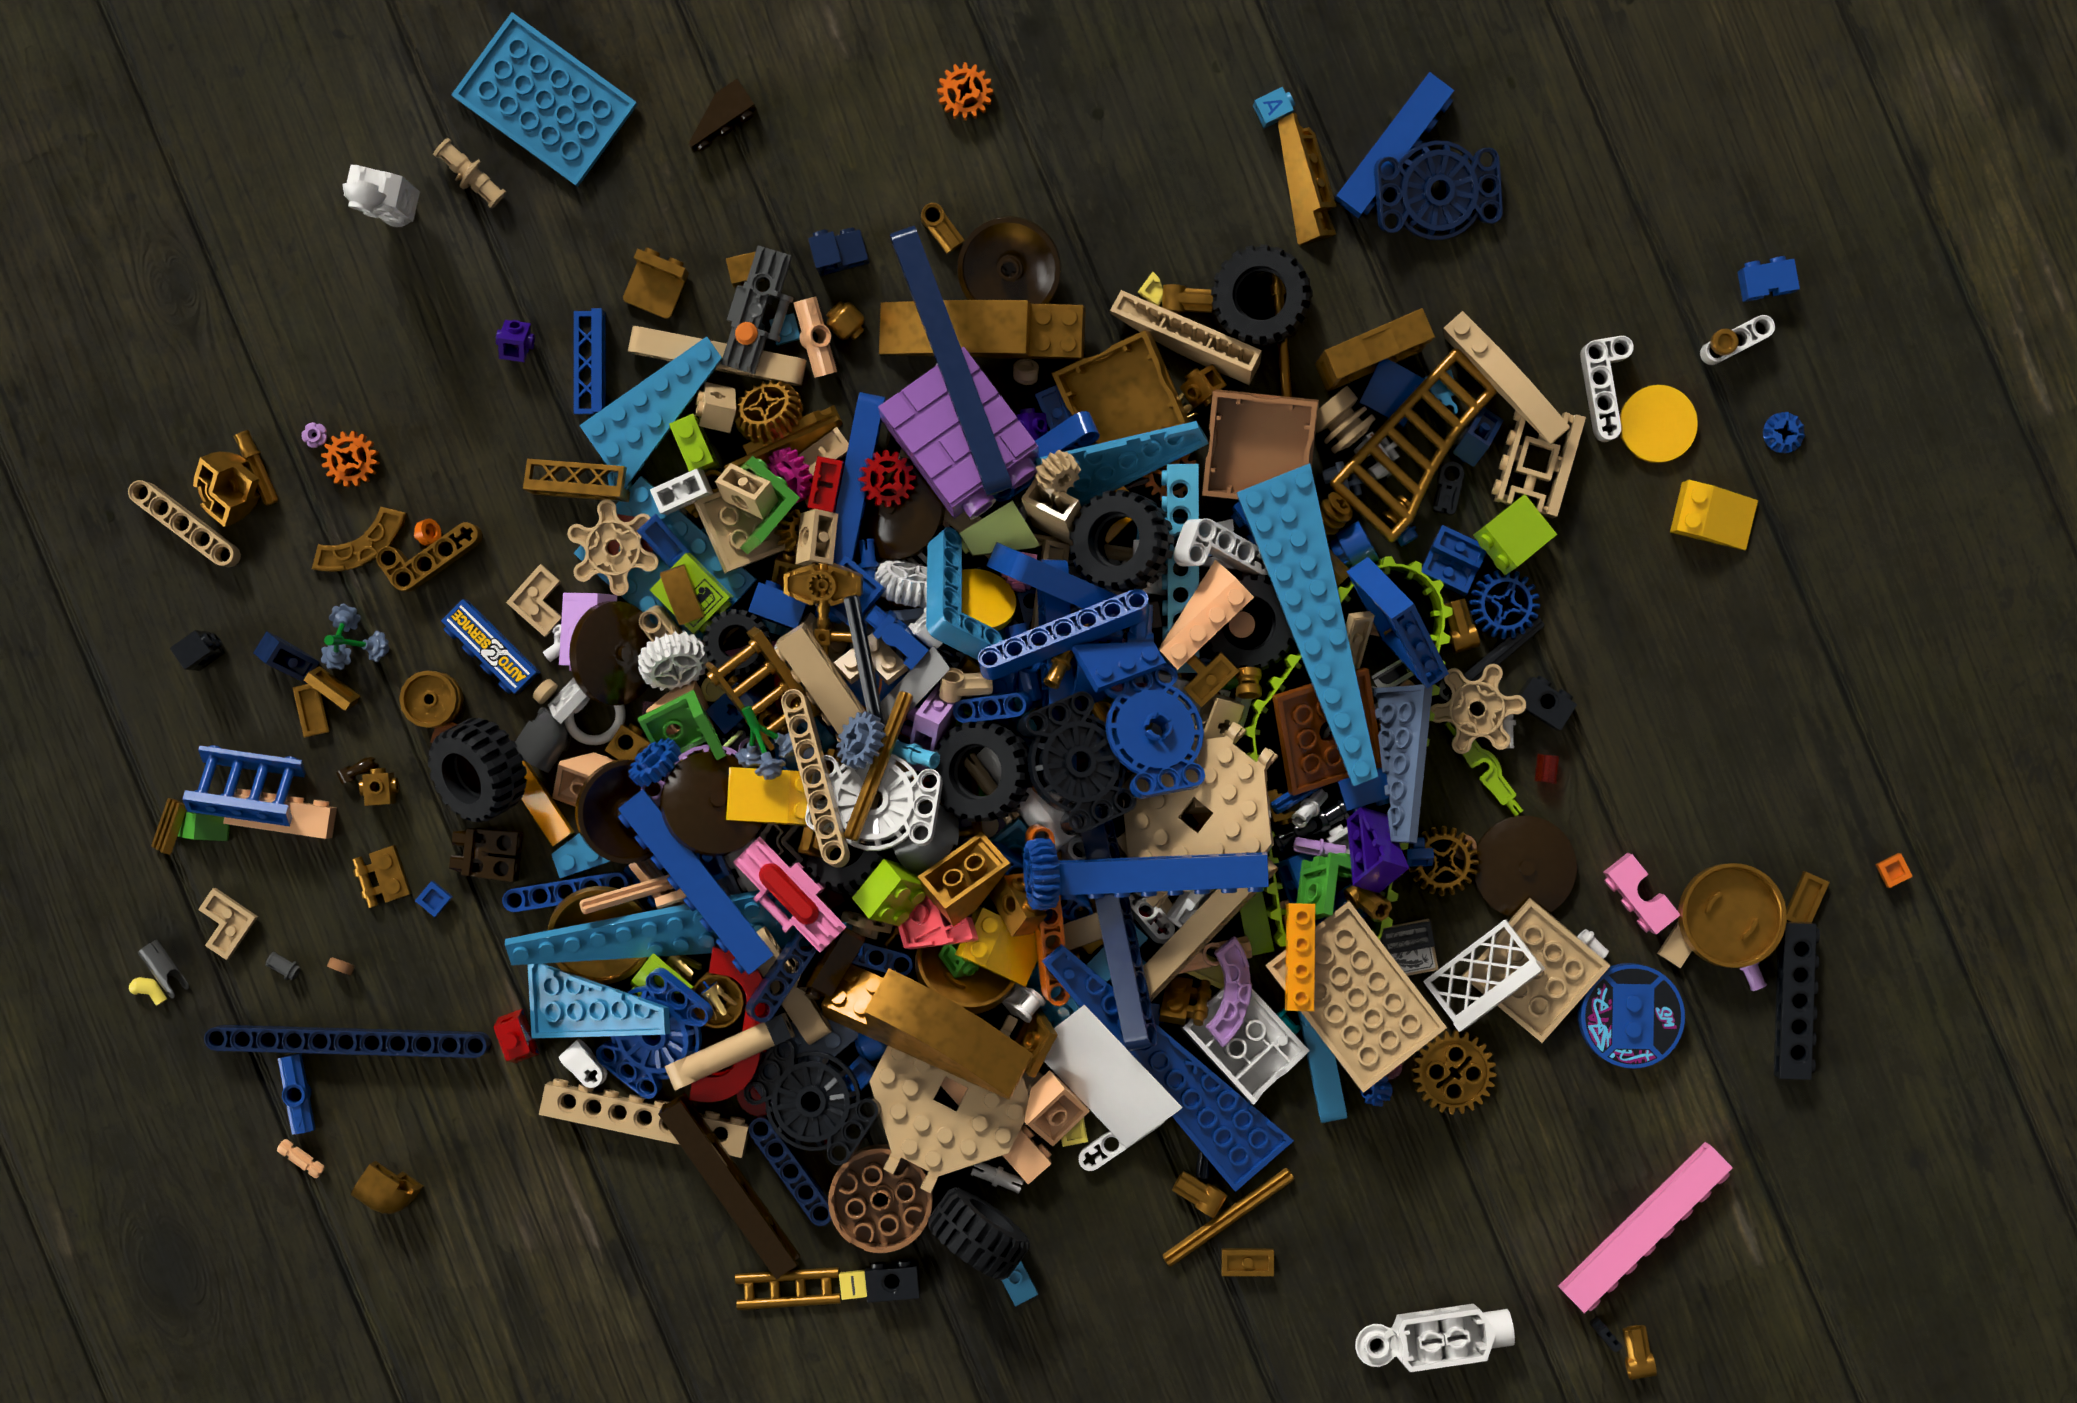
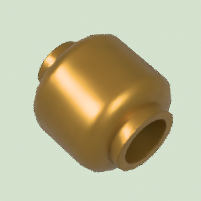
M840 301L826 315L828 317L827 326L841 340H846L849 337L854 340L864 331L861 327L864 323V316L851 302L843 304Z

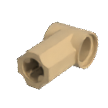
M950 668L940 679L939 697L947 703L958 702L962 699V696L991 695L993 691L992 680L983 678L981 673H963L960 669Z

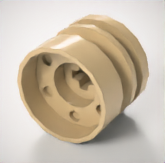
M1348 386L1318 409L1316 433L1322 432L1327 428L1331 431L1324 442L1327 444L1335 437L1339 442L1331 448L1334 454L1349 448L1368 431L1373 421L1376 420L1372 414L1364 421L1359 418L1367 410L1365 406L1355 412L1352 410V406L1357 402L1358 398Z

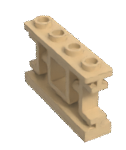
M1515 410L1513 420L1517 422L1515 429L1510 430L1507 437L1506 445L1510 446L1507 455L1503 454L1500 461L1499 469L1502 470L1500 480L1496 479L1493 485L1492 494L1495 495L1494 501L1511 505L1514 494L1522 496L1526 494L1527 497L1537 500L1536 508L1543 516L1552 519L1557 517L1586 417L1577 414L1571 415L1567 412L1562 414V418L1569 423L1570 428L1567 431L1561 455L1558 456L1561 446L1553 443L1550 445L1540 434L1538 439L1529 436L1523 437L1522 444L1519 445L1526 420ZM1529 444L1552 451L1545 473L1523 467ZM1514 461H1516L1514 472L1527 476L1523 488L1513 485L1509 486L1506 495L1505 490ZM1554 472L1555 476L1546 506H1544L1546 495L1533 491L1537 479L1547 482L1551 481Z

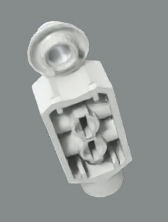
M351 165L347 183L343 184L344 196L349 200L348 207L362 211L366 216L380 218L393 227H403L413 222L420 191L403 176L359 165Z
M1467 1304L1398 1314L1391 1328L1382 1324L1366 1326L1359 1332L1356 1338L1355 1349L1362 1362L1371 1367H1381L1388 1364L1394 1357H1397L1409 1372L1487 1361L1491 1349L1513 1346L1515 1344V1334L1508 1309L1482 1312L1476 1305ZM1376 1338L1381 1339L1380 1347L1376 1350H1371L1370 1342Z

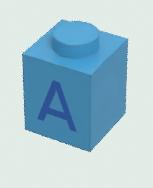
M1283 87L1254 100L1253 108L1264 129L1293 113V107L1295 106L1290 92L1285 93Z

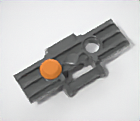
M757 246L747 281L744 282L743 286L737 285L727 317V321L732 323V329L721 365L755 375L766 339L780 343L781 337L779 336L789 304L793 303L794 300L793 297L781 293L792 255ZM764 278L769 279L770 288L765 292H760L758 290L759 281ZM774 299H778L780 301L770 333L764 331L765 325L762 323L767 304L772 305Z

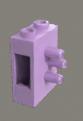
M563 593L559 665L569 666V671H571L569 658L571 637L576 624L583 614L599 603L617 601V595Z
M940 683L936 685L920 708L914 707L907 714V719L914 722L913 727L906 724L901 731L903 735L910 737V745L913 743L919 744L923 749L932 752L935 748L941 747L939 740L943 736H949V730L954 728L956 723L953 707L957 702L947 703L940 699ZM909 764L919 772L929 769V767L921 764Z

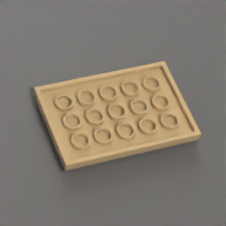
M1350 901L1337 909L1332 916L1327 917L1315 926L1314 1011L1300 1012L1364 1093L1447 1027ZM1286 949L1265 965L1284 991Z

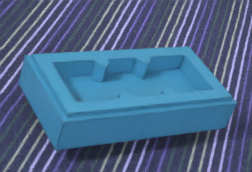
M1020 1261L1010 1277L1002 1280L1015 1307L1038 1295V1291L1022 1261Z

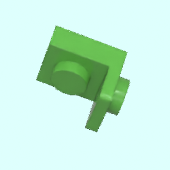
M960 943L944 945L938 954L955 979L965 975L967 977L971 976L979 969V965L955 955Z

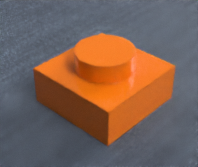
M1897 853L1875 864L1887 888H1891L1913 877L1901 853Z

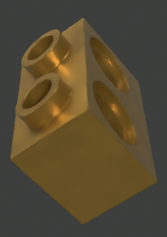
M632 723L629 726L622 724L605 751L618 760L635 759L637 754L641 753L651 743L642 736L644 731ZM625 735H629L633 739V746L629 750L624 749L621 745V740Z

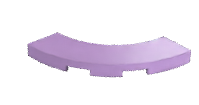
M1234 936L1214 952L1223 971L1224 994L1216 1015L1205 1026L1221 1047L1226 1046L1243 1024L1252 994L1249 962L1241 944Z

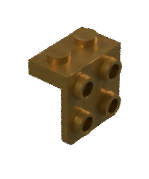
M637 248L634 255L637 264L623 295V300L635 307L669 319L673 314L689 272L683 267L684 263L670 257L669 261L660 258V253L655 250L646 248L643 251Z

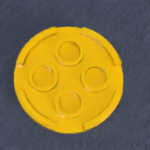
M1652 385L1637 391L1625 402L1620 413V436L1622 441H1624L1625 445L1636 457L1647 462L1662 463L1681 456L1691 446L1697 433L1698 420L1693 404L1685 394L1670 386Z
M962 570V613L997 631L1005 628L1011 622L1016 609V596L1011 586L1000 576L986 570Z

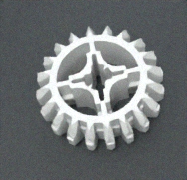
M905 560L885 561L880 564L874 579L886 588L885 592L881 595L882 597H886L888 601H894L896 604H903L905 607L925 608L927 606V567L923 566V564H917L913 561L907 562Z
M675 631L672 635L665 633L661 638L655 637L654 642L649 641L647 642V647L641 648V654L638 655V669L645 683L650 684L652 688L659 687L661 691L669 688L672 691L675 687L681 689L683 685H690L693 680L698 681L699 675L705 674V664L708 662V655L704 651V643L700 638H696L695 634L688 635L686 631L678 634Z

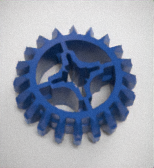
M1496 570L1493 572L1494 580L1487 574L1484 576L1487 584L1482 581L1476 583L1481 592L1472 590L1471 594L1478 597V600L1469 601L1470 605H1477V609L1470 611L1471 615L1479 613L1480 618L1476 619L1474 623L1476 625L1481 622L1485 623L1481 628L1482 632L1492 628L1490 632L1491 637H1495L1499 631L1500 639H1505L1508 631L1509 636L1515 638V629H1518L1519 633L1524 634L1525 628L1523 624L1528 627L1533 626V623L1528 618H1538V614L1531 611L1532 609L1540 608V604L1532 602V599L1539 598V594H1530L1535 585L1525 586L1529 579L1525 576L1518 581L1519 572H1514L1512 578H1510V573L1507 575L1503 574V577H1501L1500 572ZM1499 583L1508 584L1507 589L1504 590L1501 596L1488 594V591L1494 585ZM1515 588L1523 596L1524 607L1515 601ZM1507 597V604L1513 608H1506L1502 612L1503 605L1499 604L1498 600L1502 601ZM1485 601L1495 609L1494 621L1491 620L1486 612ZM1508 613L1522 615L1516 623L1510 626L1501 625Z
M1035 838L1034 840L1027 841L1024 847L1023 882L1025 884L1026 898L1032 909L1048 910L1049 908H1055L1059 901L1061 886L1060 866L1057 850L1051 839Z

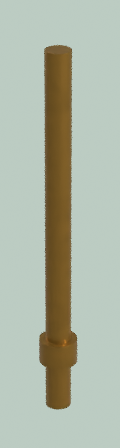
M1272 274L1273 284L1270 285L1271 296H1274L1276 316L1285 304L1284 295H1286V289L1282 280ZM1286 338L1285 342L1277 343L1281 395L1292 397L1288 341Z

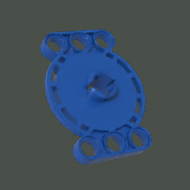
M1165 664L1164 668L1143 675L1147 681L1146 687L1137 686L1134 679L1122 683V691L1120 692L1113 691L1111 688L1104 690L1108 697L1115 699L1111 704L1106 719L1107 740L1119 762L1137 774L1130 782V791L1135 797L1145 799L1197 788L1204 781V769L1199 764L1194 763L1203 744L1204 730L1202 719L1191 699L1181 690L1172 686L1178 678V673L1172 665ZM1159 671H1167L1171 676V681L1169 683L1162 682L1158 676ZM1178 697L1186 703V705L1189 707V710L1180 700L1177 699ZM1115 709L1117 713L1114 718V723H1111L1112 715ZM1191 715H1193L1195 718V721L1197 723V730H1195L1194 728V722ZM1150 723L1157 724L1162 730L1161 738L1160 735L1155 734L1151 729L1146 731V727ZM1198 737L1196 749L1193 751L1191 748L1194 738ZM1187 770H1194L1197 773V782L1194 783L1187 780ZM1162 775H1170L1174 780V785L1172 787L1164 786L1161 782ZM1137 780H1146L1149 784V791H1140L1137 788Z
M664 968L653 970L647 976L645 986L635 987L626 993L642 992L638 997L669 1007L670 1034L659 1035L655 1039L651 1038L652 1035L610 1036L612 1041H605L596 1050L597 1061L645 1099H651L661 1091V1079H669L664 1066L701 1050V1026H704L713 1016L712 1006ZM654 975H659L663 978L664 987L656 985ZM675 991L681 992L684 995V1003H680L675 999ZM701 1008L705 1012V1019L698 1018L694 1013V1009ZM693 1034H695V1037H696V1045H695V1047L693 1046V1041H694V1035H693ZM604 1048H609L613 1051L614 1059H609L605 1056ZM624 1064H629L633 1067L634 1075H629L625 1072ZM644 1080L651 1081L655 1090H647L644 1086Z

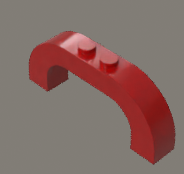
M715 943L712 949L709 973L735 979L744 989L746 1001L748 1002L764 977L758 968L749 975L746 971L741 974L732 962L736 959L730 951L725 953ZM759 1003L755 1007L756 1016H761L765 1012L764 1003ZM746 1010L742 1031L760 1024V1022L751 1019L747 1015ZM762 1052L735 1063L726 1070L715 1072L693 1082L689 1100L716 1102L728 1099L739 1093L755 1074Z

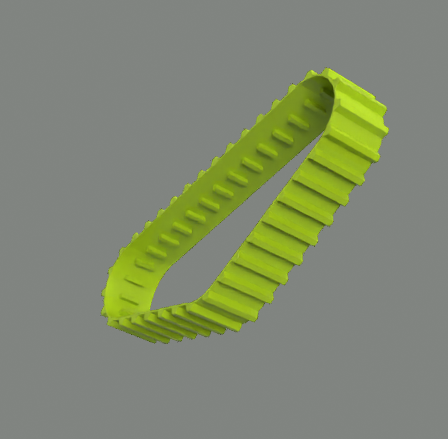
M1392 556L1378 560L1377 566L1385 575L1390 574V570L1406 574L1404 578L1407 580L1413 578L1424 588L1422 593L1424 596H1429L1433 607L1430 617H1434V627L1430 637L1438 652H1440L1441 645L1450 643L1451 638L1444 632L1445 618L1453 615V609L1444 605L1440 594L1444 586L1441 580L1431 581L1427 575L1421 572L1422 563L1418 561L1404 565L1396 564ZM1351 581L1345 588H1337L1340 603L1342 601L1344 603L1350 601L1351 597L1347 594L1354 586ZM1299 651L1296 655L1290 654L1283 658L1282 663L1286 669L1279 678L1271 677L1267 680L1266 685L1270 691L1263 700H1252L1250 708L1253 711L1249 726L1244 727L1247 731L1243 736L1248 738L1250 752L1246 754L1256 762L1260 754L1257 755L1255 735H1260V730H1256L1258 717L1261 712L1266 714L1269 710L1265 705L1270 701L1272 695L1277 690L1280 692L1285 690L1286 687L1282 683L1292 669L1299 670L1302 665L1298 662L1301 658ZM1435 684L1432 685V696L1439 695L1440 688ZM1431 711L1429 721H1433L1435 716ZM1427 738V746H1429V741H1430V739H1428V738ZM1399 843L1402 850L1408 849L1409 843ZM1271 848L1268 851V858L1273 863H1279L1278 857H1273ZM1274 874L1269 879V887H1264V891L1271 894L1273 903L1266 908L1268 917L1275 920L1278 929L1272 937L1282 947L1286 946V932L1282 922V915H1286V909L1280 908L1278 889H1283L1282 883L1276 882V875ZM1392 883L1380 892L1390 902L1397 901L1398 894L1391 890ZM1370 917V920L1374 921L1372 931L1380 940L1383 928L1392 927L1393 920L1387 917L1380 921Z

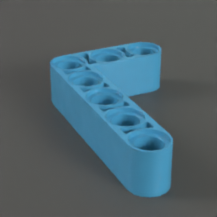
M946 527L927 546L926 627L929 634L936 640L978 660V654L982 649L1001 642L1003 639L994 628L962 613V539L956 530Z
M1298 1011L1304 1045L1310 1050L1307 1053V1059L1321 1123L1347 1118V1112L1335 1056L1303 1014Z

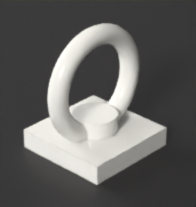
M573 677L548 704L553 718L560 724L564 721L569 734L583 744L601 745L611 741L620 726L625 723V706L613 705L615 720L611 728L599 735H589L582 732L575 723L574 713L582 710L590 698L582 692Z

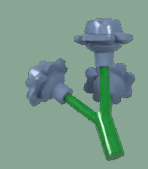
M344 603L340 607L333 606L332 614L329 615V620L333 621V627L338 628L336 635H327L324 638V642L328 647L321 649L323 654L321 662L326 664L328 669L336 668L343 670L345 665L351 663V649L346 648V645L362 647L363 650L368 651L369 660L379 662L380 658L384 657L390 648L388 645L389 641L385 639V634L375 631L373 636L363 641L344 639L341 636L343 630L348 632L350 628L357 629L358 622L361 619V616L356 614V608L349 607Z
M744 707L741 711L751 729L750 742L747 743V748L739 749V752L735 753V757L738 759V763L742 764V767L757 768L754 771L757 776L763 775L765 780L775 779L781 775L782 767L786 765V762L783 759H772L771 753L766 750L760 731L772 737L774 742L779 744L778 756L780 758L795 755L789 733L785 735L781 733L776 734L759 724L752 707ZM755 739H757L760 750L757 749V743H755Z

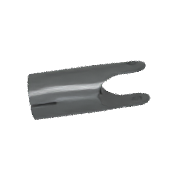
M158 939L137 952L170 998H174L175 994L167 982V976L175 977L184 989H189L188 982Z

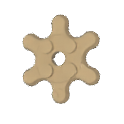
M605 499L597 506L599 521L596 526L587 528L581 524H574L568 529L567 535L570 541L582 545L586 552L584 560L575 566L574 576L578 581L585 582L590 580L595 574H604L609 579L611 592L614 595L622 596L629 589L628 572L636 567L649 572L654 571L658 567L659 559L656 554L642 548V537L637 532L651 517L647 514H639L632 521L623 522L617 516L616 504L611 500ZM612 540H616L620 544L621 551L616 555L610 554L607 549L609 542Z
M1497 664L1487 665L1482 677L1476 681L1466 679L1457 668L1449 669V674L1444 677V681L1452 690V697L1447 703L1431 706L1430 711L1435 714L1433 722L1441 723L1448 721L1455 725L1456 736L1452 741V748L1459 754L1467 753L1471 749L1472 742L1478 737L1489 739L1493 747L1498 750L1506 749L1511 741L1509 734L1503 728V720L1508 715L1522 713L1526 708L1525 699L1520 695L1505 696L1500 693L1498 684L1502 678L1503 671ZM1480 701L1484 704L1485 712L1482 715L1476 716L1471 713L1470 705L1473 702Z

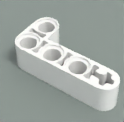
M1626 336L1593 340L1585 345L1580 352L1593 433L1597 440L1601 442L1611 441L1621 432V421L1611 363L1623 361L1632 354L1634 345L1632 340ZM1615 343H1621L1624 346V355H1619L1615 352ZM1590 347H1595L1599 350V359H1592L1589 356ZM1595 372L1603 375V385H1598L1594 382L1593 374ZM1598 398H1604L1608 401L1607 410H1601L1598 407ZM1608 414H1610V416H1611V417H1609V418H1607V419H1606V418L1600 419V417L1606 416V415H1608ZM1606 425L1607 427H1612V432H1603L1602 427Z
M1208 518L1191 519L1184 523L1173 553L1174 560L1179 566L1203 565L1210 554L1244 574L1268 575L1258 547L1255 544Z

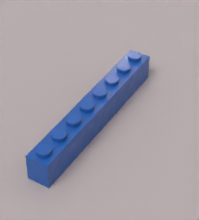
M644 789L618 808L621 812L618 816L620 821L627 829L632 826L638 834L634 837L643 849L648 847L654 854L651 860L659 870L662 868L666 869L670 875L667 878L669 883L676 891L681 888L687 896L683 899L692 911L697 909L703 916L700 922L708 932L714 930L719 937L716 942L725 953L730 951L736 959L732 962L741 974L745 971L748 975L774 955L696 854L681 845L671 835L664 823L661 810Z
M1268 852L1058 860L1060 866V895L1063 900L1077 899V895L1088 894L1090 899L1103 898L1104 894L1114 893V897L1122 898L1130 897L1132 892H1141V896L1147 897L1156 896L1157 891H1167L1168 895H1183V890H1194V894H1209L1210 889H1221V893H1236L1237 888H1248V892H1262L1264 887H1269Z

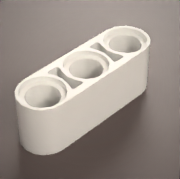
M1760 315L1732 329L1735 334L1742 338L1743 342L1741 346H1737L1736 350L1729 355H1719L1718 358L1712 357L1709 352L1711 346L1709 341L1700 350L1702 361L1708 365L1718 364L1768 338L1775 330L1773 319L1767 315ZM1757 322L1765 326L1764 335L1756 331L1755 324Z

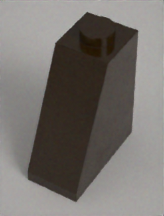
M845 928L821 953L818 950L802 972L797 988L804 991L806 997L814 1000H820L821 997H831L862 947L865 937Z

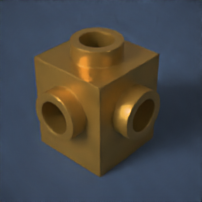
M1213 364L1201 371L1197 368L1185 376L1187 381L1179 388L1193 408H1196L1202 403L1205 407L1212 403L1213 391L1215 389L1222 390L1227 384Z
M386 768L370 769V774L362 775L363 780L359 782V790L361 796H364L365 806L396 803L399 782L397 777L394 778V773H386Z

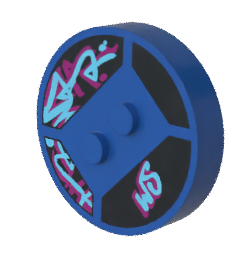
M1622 963L1610 966L1579 1001L1578 1024L1585 1042L1599 1057L1620 1067L1642 1068L1661 1061L1678 1044L1684 1029L1685 1009L1679 991L1661 972L1641 964Z

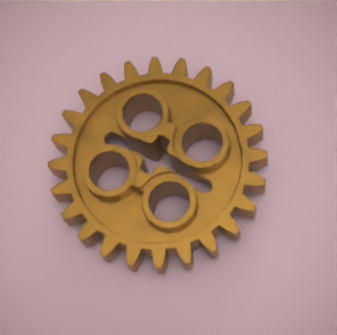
M1454 1029L1452 1036L1444 1030L1443 1038L1440 1039L1437 1035L1434 1038L1435 1042H1428L1426 1044V1050L1423 1048L1419 1049V1052L1422 1054L1421 1057H1413L1419 1063L1418 1066L1411 1068L1412 1071L1418 1073V1076L1413 1077L1412 1081L1420 1082V1085L1415 1090L1417 1092L1425 1091L1421 1099L1426 1101L1431 1098L1429 1106L1433 1108L1439 1104V1111L1443 1113L1446 1107H1448L1451 1115L1454 1114L1455 1108H1458L1460 1113L1464 1114L1465 1106H1468L1473 1111V1102L1477 1101L1479 1104H1483L1480 1098L1482 1094L1490 1096L1488 1091L1485 1090L1486 1087L1495 1086L1489 1081V1078L1495 1077L1497 1074L1490 1071L1489 1068L1494 1067L1496 1063L1487 1061L1492 1056V1053H1483L1487 1045L1481 1043L1477 1046L1478 1037L1476 1036L1472 1037L1469 1041V1033L1466 1031L1459 1037V1032ZM1453 1047H1459L1461 1050V1055L1456 1060H1450L1449 1051ZM1468 1056H1471V1060L1469 1062H1466L1465 1064L1460 1066ZM1439 1064L1442 1068L1441 1074L1437 1077H1431L1429 1074L1431 1066ZM1473 1066L1477 1067L1478 1075L1476 1078L1467 1079V1069ZM1450 1067L1458 1068L1457 1077L1449 1076L1451 1074ZM1445 1078H1447V1079L1443 1082V1084H1442L1441 1087H1439V1088L1436 1087V1084H1437L1438 1082H1441L1442 1080H1444ZM1451 1084H1457L1459 1086L1457 1095L1448 1096L1446 1092L1447 1087Z

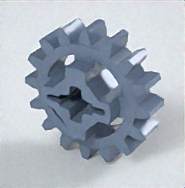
M866 711L863 714L857 712L855 718L849 717L848 726L843 724L844 730L842 734L838 735L841 742L836 745L837 748L841 749L837 754L838 757L842 758L841 763L856 770L859 767L865 769L866 763H873L872 757L880 755L877 750L884 746L881 739L886 736V733L881 732L885 727L883 723H880L881 718Z

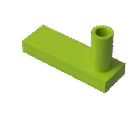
M1257 892L1239 910L1244 936L1248 937L1251 944L1252 956L1274 951L1263 892Z

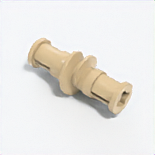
M449 138L445 139L436 148L433 155L436 158L440 157L449 166V169L458 174L455 181L462 180L460 183L462 189L471 186L475 193L481 195L489 203L488 206L490 208L495 207L507 192L504 189L500 190L485 173L478 169L481 162L479 159L471 163L464 153L458 151L451 144L452 141Z

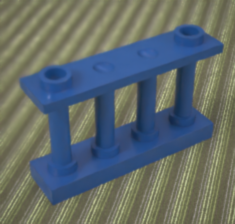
M215 745L209 747L199 746V754L202 762L206 763L198 790H185L182 800L187 812L290 826L292 814L289 805H286L285 802L293 776L305 777L306 772L302 760L291 756L283 758L222 749ZM216 766H229L231 770L224 793L220 795L209 794L208 791ZM242 768L257 770L250 795L246 799L234 797ZM268 772L283 774L275 801L273 802L259 800Z

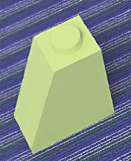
M1013 500L959 533L962 539L963 552L965 554L970 552L972 557L991 555L996 542L1016 551L1032 550L1039 547L1038 541Z

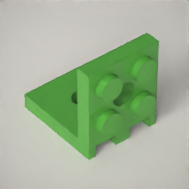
M754 456L747 460L740 468L771 481L779 501L740 547L747 554L766 539L800 498L788 487L787 482L783 478L775 476L768 470V466L764 461L756 459Z
M694 690L638 717V721L650 743H658L662 738L664 741L670 738L676 742L681 748L680 751L684 753L707 742L716 760L726 756L719 737ZM671 724L680 726L679 731L675 734H668L666 729Z
M1330 852L1328 857L1316 856L1313 857V861L1302 860L1297 903L1315 904V920L1333 915L1337 881L1348 885L1353 882L1350 854Z

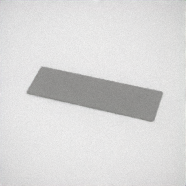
M935 646L923 656L916 666L881 701L885 725L900 691L910 693L913 696L908 710L909 713L950 670Z

